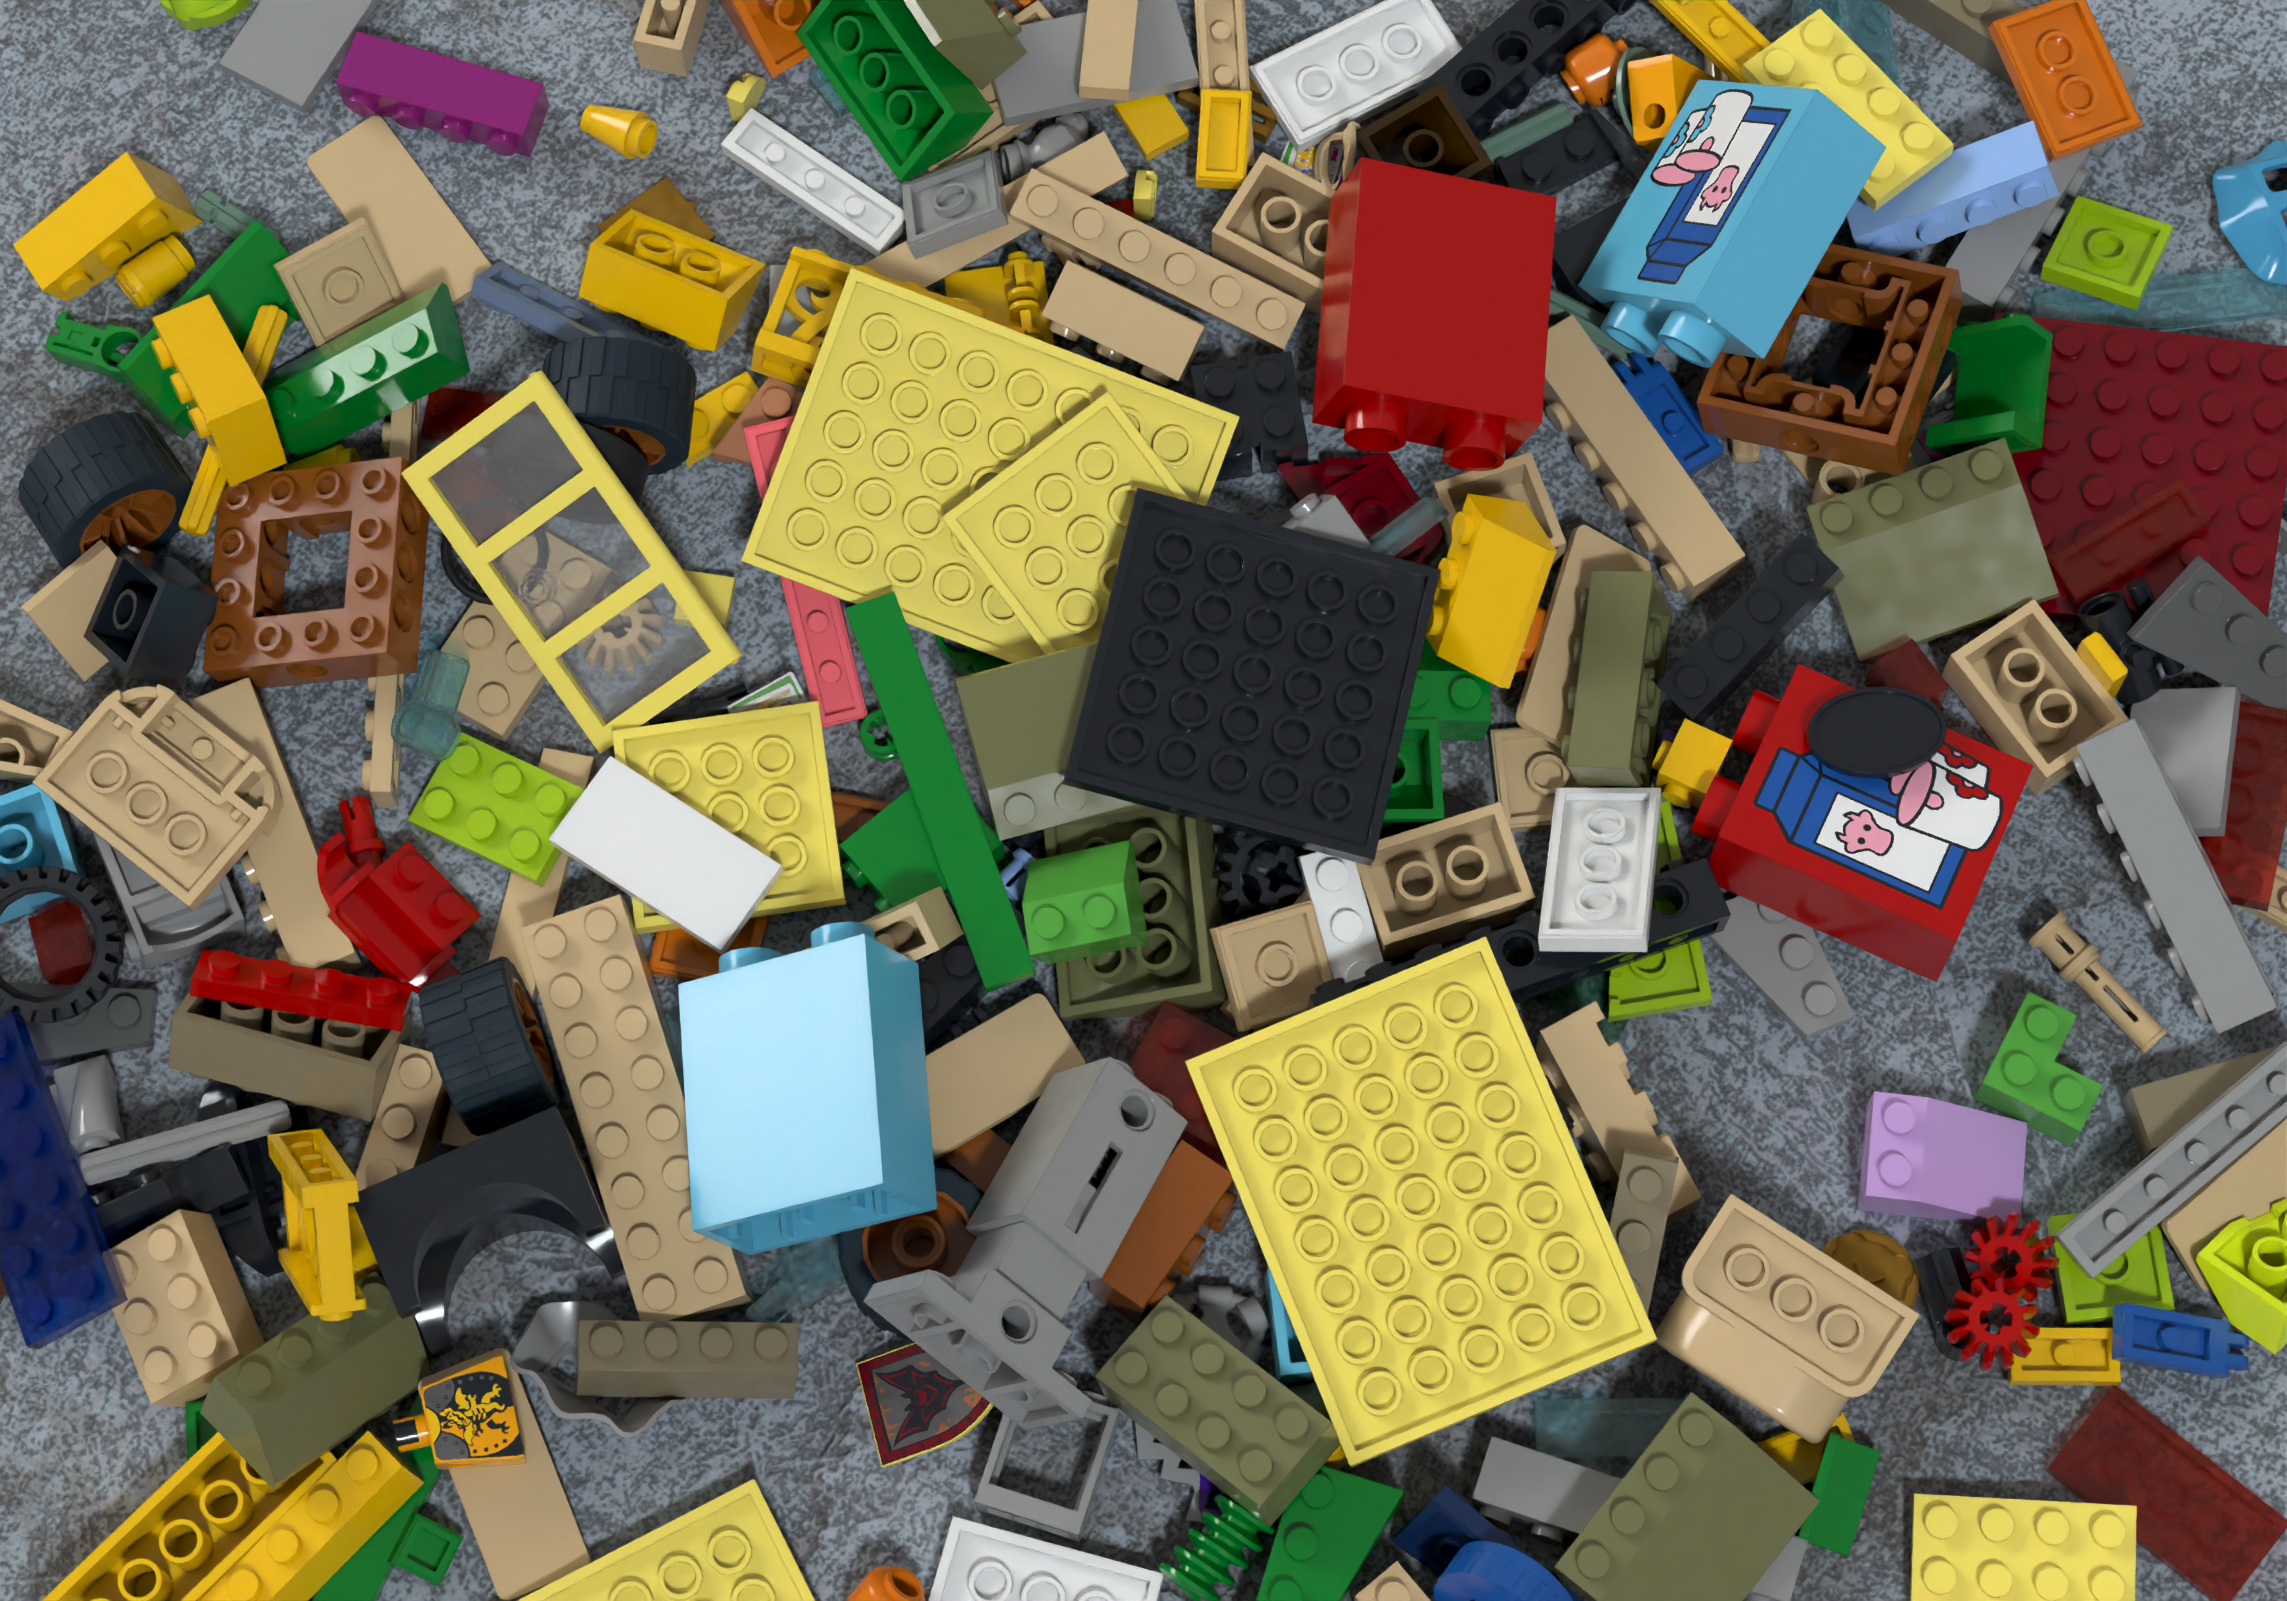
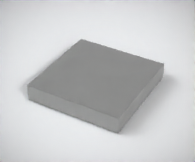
M989 150L901 185L908 247L915 259L1009 224L1000 161L994 150Z

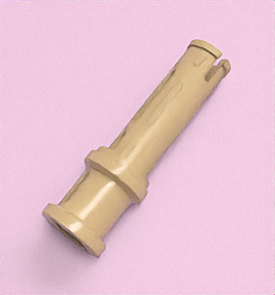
M2062 911L2059 912L2027 944L2032 949L2039 948L2060 969L2059 977L2064 982L2067 981L2071 984L2075 981L2103 1010L2106 1016L2136 1044L2144 1055L2168 1033L2167 1029L2163 1028L2098 960L2101 956L2098 953L2099 949L2094 944L2087 945L2066 923L2067 916ZM2057 940H2058L2071 954H2069V953L2057 942ZM2086 970H2087L2097 981H2095V980L2086 972ZM2103 989H2106L2109 992V994L2134 1018L2136 1022H2134Z

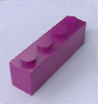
M358 31L355 33L336 81L344 105L359 115L371 117L375 113L392 118L397 124L408 129L418 130L420 127L439 131L442 136L454 142L465 143L467 140L485 144L491 151L503 156H512L514 153L527 157L531 156L550 106L543 83Z

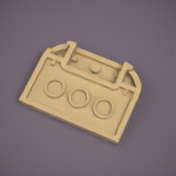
M159 684L157 687H137L122 693L117 689L107 696L33 781L37 788L193 912H195L262 832L267 836L270 835L283 808V798L280 795L278 785L263 763L254 754L251 755L182 701L175 692Z

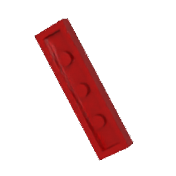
M202 950L191 977L190 996L402 1032L411 1005L413 985L397 983L392 979L383 977L372 979L344 974L339 970L331 968L320 970L296 966L278 959L267 961L238 956L236 953L226 950L215 952Z

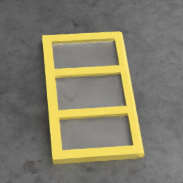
M542 370L532 372L526 381L401 473L599 754L614 745L612 731L640 727L727 665L736 664L739 657L743 655Z

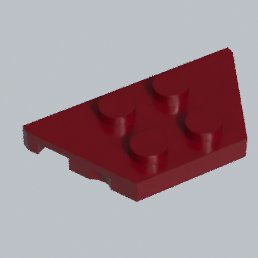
M1389 453L1364 455L1355 460L1346 457L1324 459V464L1293 466V462H1285L1277 466V475L1296 503L1312 493H1315L1317 497L1322 494L1335 495L1371 544L1366 550L1428 566L1444 541V532Z

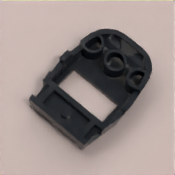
M1594 108L1589 111L1588 116L1506 159L1503 156L1496 159L1493 176L1496 182L1503 179L1506 187L1552 196L1618 160L1628 170L1635 183L1638 184L1648 167V163L1645 157ZM1630 196L1557 235L1554 232L1552 277L1557 282L1556 289L1605 315L1608 314L1609 309L1578 285Z

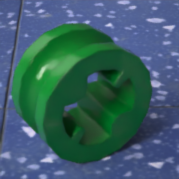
M878 710L872 712L864 719L860 728V737L864 751L871 758L877 761L888 762L898 758L894 743L887 739V746H878L875 736L871 734L875 729L881 732L880 726L887 725L882 711Z

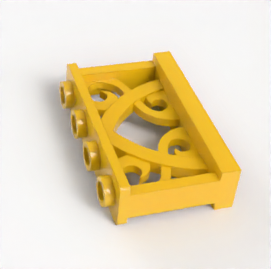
M794 246L764 324L760 328L755 341L750 370L806 389L824 338L821 336L825 337L851 268L981 318L986 317V311L976 307L966 299L949 298L928 291L918 283L911 281L901 282L881 275L868 266H854L833 259L823 251L817 249L806 250ZM802 285L829 294L825 298H819L811 291L810 302L817 311L815 315L806 311L796 298L795 292ZM786 310L802 323L790 338L777 334Z
M321 1128L267 1135L269 1156L282 1175L288 1248L278 1249L279 1262L311 1316H319L324 1321L348 1319L353 1316V1311L367 1308L366 1296L354 1279L348 1203L359 1202L357 1179Z

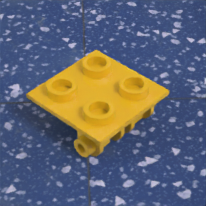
M1017 251L1007 256L1008 262L1004 266L958 271L944 279L946 297L966 299L976 307L986 311L985 319L1024 328L1027 330L1028 336L1054 345L1053 331L1049 330L1051 320L1042 316V312L1048 302L1043 261L1033 262L1028 259L1026 252Z

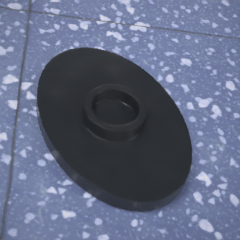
M1867 687L1845 692L1823 704L1810 720L1806 732V741L1811 754L1821 764L1835 772L1857 778H1888L1911 772L1929 762L1938 753L1945 740L1947 725L1940 709L1933 702L1917 693L1894 687Z

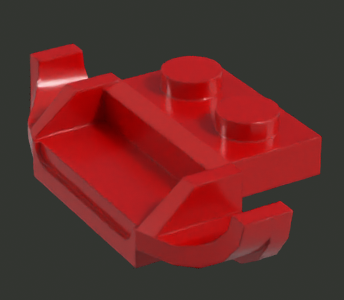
M339 831L321 846L317 860V875L321 893L331 911L327 917L387 978L397 983L413 985V992L419 994L422 986L460 972L449 962L457 952L451 945L470 929L482 915L409 841L376 869L369 861L360 869L352 863L344 847L346 838Z

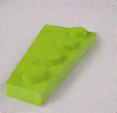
M1669 801L1662 802L1655 875L1660 874V869L1664 865L1682 858ZM1657 898L1652 900V906L1661 914L1672 915L1677 912L1675 905L1668 899ZM1700 939L1610 970L1607 1022L1711 1005L1713 998Z

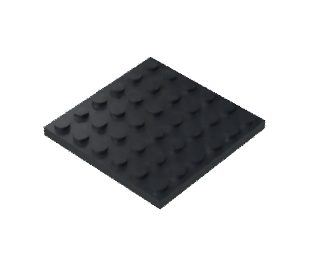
M1137 488L1062 784L1371 866L1375 860L1441 569Z

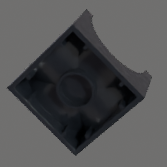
M556 1106L358 1191L359 1202H353L399 1316L404 1319L414 1314L430 1354L434 1359L454 1350L449 1333L448 1313L451 1295L461 1273L478 1253L504 1237L530 1231H546L561 1234L578 1241L590 1249L602 1261L612 1280L626 1274L604 1203L587 1163Z

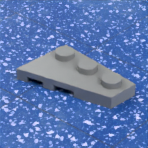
M1741 896L1725 901L1731 915L1724 931L1707 937L1723 952L1722 956L1735 969L1738 968L1761 992L1760 995L1804 1040L1853 1020L1855 1015L1812 927Z

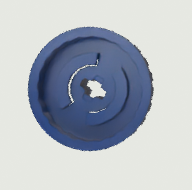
M1474 1541L1462 1546L1438 1578L1433 1588L1434 1601H1573L1564 1586L1538 1562L1516 1549L1490 1541Z

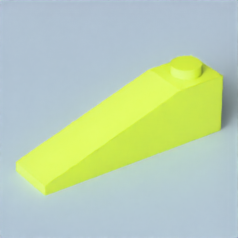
M2287 1198L2272 1204L2269 1212L2248 1221L2246 1217L2231 1222L2197 1254L2196 1258L2197 1264L2230 1323L2274 1355L2287 1344Z

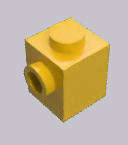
M1684 719L1674 742L1672 743L1664 739L1654 758L1651 768L1659 771L1654 788H1661L1663 798L1676 806L1690 808L1692 805L1700 808L1716 774L1719 775L1724 766L1733 740L1688 719Z

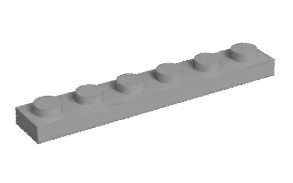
M2287 1040L2053 1235L2087 1278L2093 1279L2287 1116Z

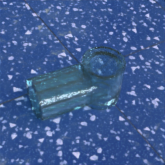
M427 650L412 699L401 705L392 720L391 737L394 742L436 761H443L452 755L461 737V726L458 720L455 719V714L471 667L469 661L457 655L439 650Z

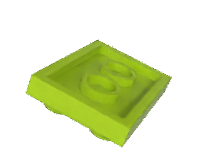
M458 731L410 814L408 821L414 827L543 887L562 854V851L551 845L549 838L585 789Z

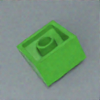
M1127 840L1030 861L1022 901L1030 956L1047 965L1149 944L1133 841Z

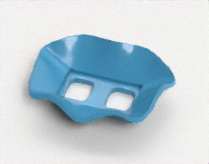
M2276 140L2270 143L2257 156L2239 164L2228 165L2217 170L2213 175L2212 184L2218 206L2221 230L2247 267L2266 283L2287 285V226L2281 216V213L2287 212V190L2271 191L2262 175L2263 172L2287 168V141Z

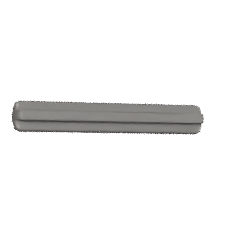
M278 1099L84 1154L79 1157V1166L86 1185H94L140 1172L156 1165L161 1166L203 1154L228 1142L231 1146L287 1130L292 1125V1118L285 1100Z

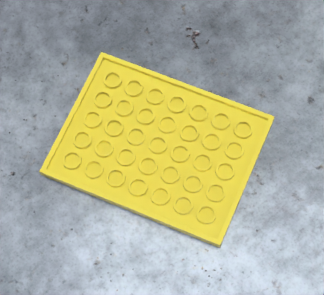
M851 268L741 561L853 604H859L894 591L906 624L1010 663L1042 656L1045 654L941 517L1107 391L1191 502L1206 506L1239 416Z
M1486 937L1185 1061L1350 1467H1354L1657 1341V1337Z

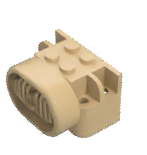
M1730 1194L1685 1263L1681 1273L1682 1290L1656 1329L1655 1335L1657 1337L1656 1343L1799 1437L1809 1443L1817 1444L1824 1439L1849 1398L1864 1395L1875 1386L1920 1314L1741 1199Z

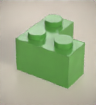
M2028 991L1973 1099L2015 1120L2027 1122V1126L2071 1147L2080 1134L2103 1088V1085L2055 1062L2077 1015Z

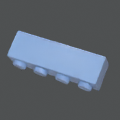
M2032 120L1953 150L1952 155L1876 211L1858 195L1847 214V219L1858 249L1897 257L1928 244L1938 243L1947 237L1971 228L1989 224L1995 219L2027 207L2037 206L2046 200L2060 196L2046 151Z

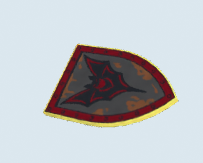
M916 1343L856 1364L881 1467L883 1468L940 1449L957 1441L976 1427L994 1406Z

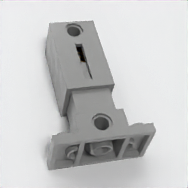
M1112 1057L1103 1058L1053 1074L965 1227L977 1238L955 1276L947 1277L940 1272L928 1269L873 1284L863 1301L1024 1430L1082 1419L1092 1400L1076 1388L1077 1382L1073 1377L1061 1370L1052 1368L1072 1333L1060 1321L1081 1283L1103 1277L1188 1123L1185 1118L1173 1109L1174 1106L1168 1098L1160 1093L1151 1091L1134 1077L1135 1073L1131 1067Z

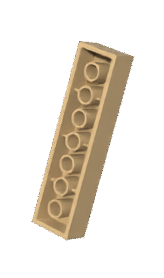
M618 894L519 928L640 1321L702 1322L755 1304L740 1252L696 1233L692 1229L684 1075L640 936L635 929L631 907Z

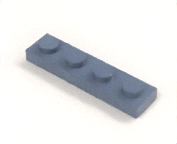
M500 262L475 276L470 294L486 301L487 305L494 311L511 314L529 323L530 327L540 334L554 336L564 342L595 336L625 337L650 342L671 350Z

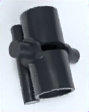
M2143 577L2136 578L2126 585L2136 610L2131 612L2124 594L2121 591L2115 590L2100 593L2088 599L2077 611L2087 637L2094 632L2100 633L2128 669V674L2115 696L2118 703L2123 705L2144 701L2161 689L2163 680L2152 658L2157 655L2167 676L2175 675L2185 667L2183 664L2134 641L2126 634L2155 602L2148 583Z

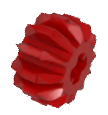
M2019 1212L2009 1214L2005 1223L1997 1215H1994L1986 1220L1988 1231L1978 1228L1970 1236L1979 1248L1969 1249L1965 1252L1964 1258L1969 1262L1978 1263L1980 1267L1969 1274V1280L1973 1281L1974 1279H1982L1984 1277L1989 1282L1986 1286L1990 1292L1995 1278L2002 1277L2005 1280L2004 1293L2010 1295L2016 1287L2021 1286L2025 1290L2022 1298L2028 1303L2032 1302L2038 1297L2037 1287L2048 1289L2054 1282L2046 1270L2059 1266L2060 1259L2054 1255L2045 1254L2044 1250L2055 1244V1238L2050 1235L2041 1240L2038 1239L2036 1233L2041 1227V1222L2037 1219L2030 1221L2023 1229L2022 1218ZM2016 1250L2022 1261L2017 1265L2013 1264L2008 1267L2003 1260V1256L2007 1253L2011 1254Z
M2002 1277L1995 1278L1990 1292L1981 1278L1974 1279L1971 1283V1294L1967 1291L1958 1290L1953 1296V1300L1958 1308L1948 1309L1945 1313V1321L1958 1326V1328H1955L1947 1335L1948 1343L1957 1344L1963 1341L1966 1343V1346L1959 1355L1961 1361H1968L1974 1352L1980 1354L1979 1367L1982 1371L1990 1369L1994 1356L2004 1370L2010 1369L2014 1364L2013 1354L2026 1358L2032 1351V1348L2025 1339H2035L2040 1333V1328L2037 1325L2026 1321L2038 1312L2037 1306L2035 1304L2019 1305L2018 1302L2025 1293L2021 1286L2016 1287L2010 1295L2004 1293L2005 1280ZM1987 1314H1993L1999 1318L1996 1322L1997 1325L2003 1323L2004 1326L2000 1328L1997 1334H1992L1985 1330L1988 1327V1323L1981 1325Z

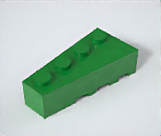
M1322 1466L1283 1511L1256 1601H1344L1360 1571L1377 1546L1379 1539L1402 1504L1405 1491Z

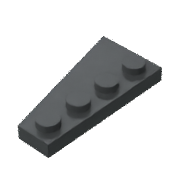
M2198 555L2126 634L2134 641L2228 687H2237L2240 693L2287 715V635Z
M7 982L21 993L37 997L60 995L75 986ZM110 987L107 994L92 1006L91 1009L73 1018L54 1023L20 1021L0 1013V1074H3L4 1070L31 1065L40 1067L56 1064V1061L80 1056L89 1058L153 1046L158 1002L157 992L151 989Z

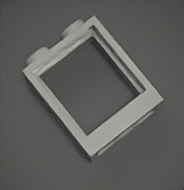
M1082 1391L1092 1402L1083 1418L1077 1421L1100 1427V1431L1074 1510L999 1487L1019 1428L1018 1424L1003 1413L974 1500L976 1510L1080 1543L1120 1422L1119 1410L1111 1408L1112 1403L1105 1396Z

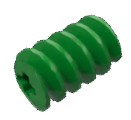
M1217 1495L1214 1500L1222 1513L1221 1516L1203 1511L1200 1517L1208 1530L1206 1534L1189 1528L1186 1534L1194 1548L1188 1550L1175 1545L1172 1551L1180 1565L1174 1567L1161 1562L1157 1567L1195 1601H1200L1202 1598L1208 1601H1221L1214 1583L1217 1581L1232 1587L1236 1582L1228 1566L1231 1564L1247 1569L1250 1565L1242 1552L1243 1548L1261 1553L1264 1547L1256 1533L1260 1530L1275 1536L1277 1528L1274 1523L1269 1528L1235 1500L1223 1495Z

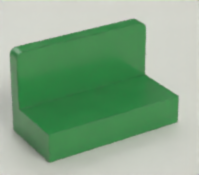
M1833 1432L1827 1434L1810 1488V1493L1820 1502L1797 1530L1796 1536L1798 1538L1808 1541V1544L1847 1557L1849 1556L1881 1451L1843 1439L1841 1435Z

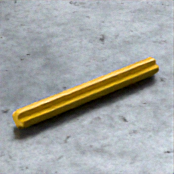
M271 304L270 306L262 305L259 308L242 353L261 389L288 320L286 312ZM209 443L178 523L181 530L196 537L208 534L227 483Z

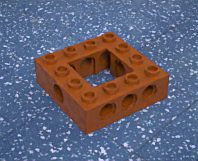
M1830 244L1764 359L1724 352L1719 353L1713 366L1708 370L1697 400L1704 433L1901 476L1964 302L1959 270ZM1801 314L1884 331L1885 341L1876 365L1871 364L1868 370L1869 385L1860 409H1857L1854 395L1849 389L1831 384L1829 389L1792 380L1791 375L1779 373Z
M403 457L267 472L232 487L229 486L228 482L226 483L217 510L210 589L219 596V600L216 604L215 617L206 630L204 673L225 686L249 677L255 689L417 673L429 512L401 474L412 465ZM289 530L306 540L319 539L320 534L350 531L344 608L286 614V609L282 607L285 571H290L291 562L286 558Z

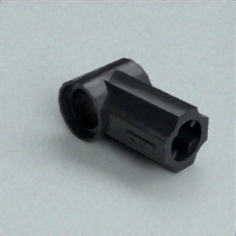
M1960 1247L1945 1248L1915 1259L1913 1264L1935 1328V1345L1946 1358L1961 1361L1959 1355L1966 1346V1343H1948L1949 1323L1944 1318L1948 1309L1958 1308L1953 1300V1296L1958 1290L1967 1291L1971 1294V1280H1969L1970 1277ZM1986 1316L1981 1325L1988 1323V1327L1985 1330L1990 1332V1323Z

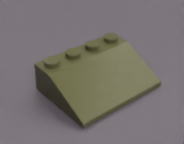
M2005 438L1904 472L1901 476L1896 475L1806 507L1821 551L1845 575V578L1834 589L1860 664L2013 613L2033 599L2039 604L2059 597L2052 571Z
M1098 641L954 679L991 826L999 841L1135 805V803L1062 784Z
M1135 804L1044 829L1046 858L1127 840L1133 841L1149 942L1148 945L1056 963L1061 1018L1063 1020L1181 1015L1220 1008L1228 995L1209 930L1223 925L1220 900L1216 897V893L1219 891L1218 880L1212 878V872L1217 871L1212 824Z
M1691 1392L1552 1571L1589 1601H1743L1820 1501L1736 1426Z

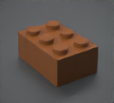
M1181 1140L1162 1168L1103 1277L1089 1281V1292L1137 1326L1141 1324L1165 1295L1173 1298L1175 1295L1173 1290L1176 1286L1174 1282L1182 1273L1186 1277H1190L1206 1253V1250L1203 1248L1207 1242L1205 1239L1211 1230L1220 1234L1236 1211L1234 1204L1238 1196L1234 1194L1235 1183L1231 1173L1184 1140Z

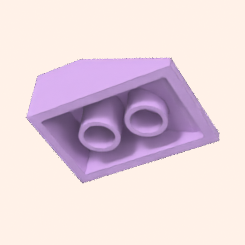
M1874 1091L1866 1106L1858 1210L1987 1225L1986 1220L1994 1215L2001 1218L2004 1223L2012 1212H2019L2021 1216L2027 1122L1929 1097Z

